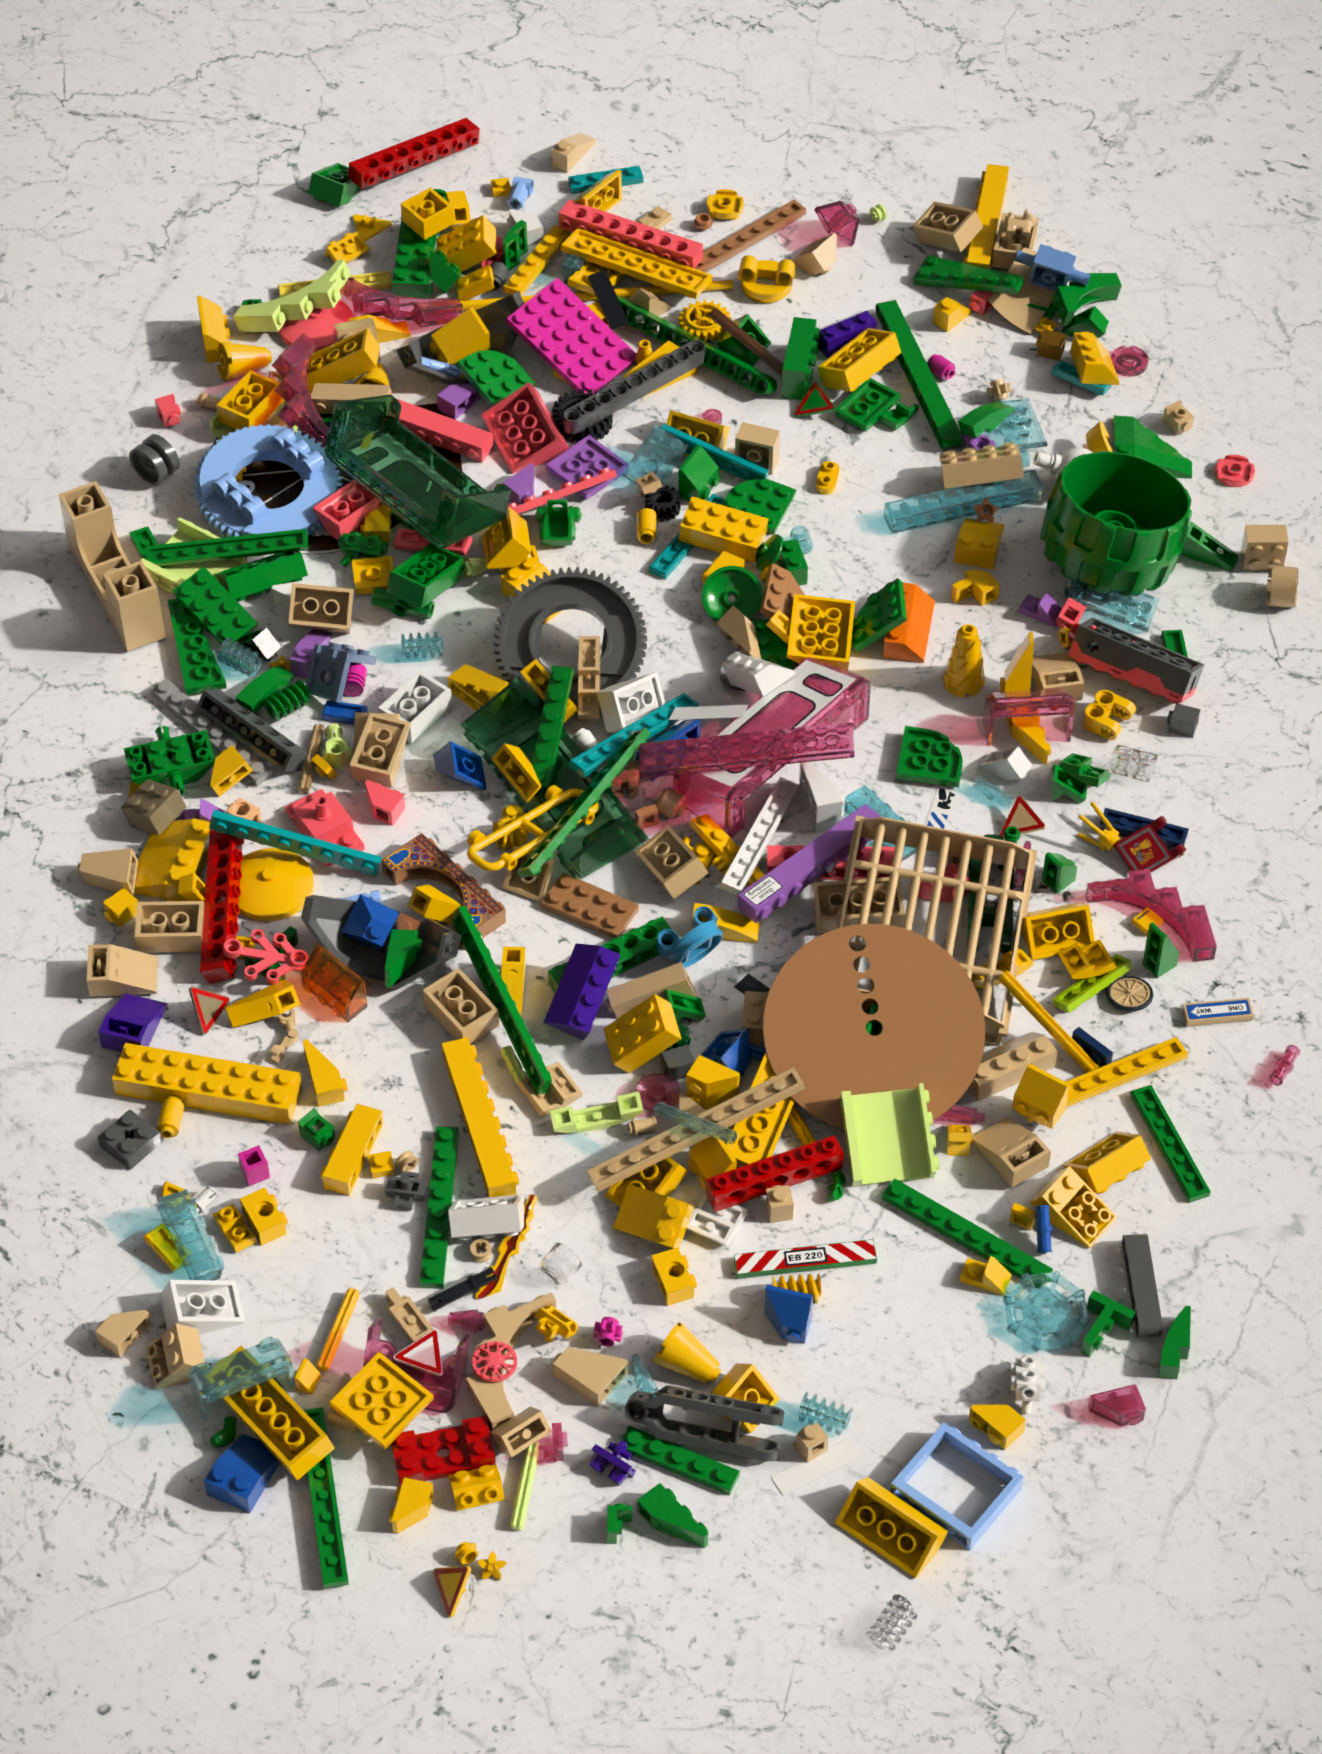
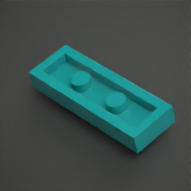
M1062 360L1052 369L1051 375L1058 377L1060 380L1071 382L1077 387L1088 389L1098 395L1103 396L1112 386L1106 384H1081L1075 365Z

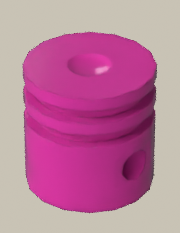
M350 662L343 692L344 695L357 697L363 693L367 669L361 663Z

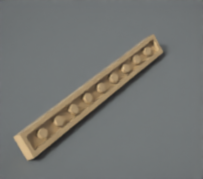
M793 1067L588 1169V1175L596 1190L600 1192L804 1090V1083Z

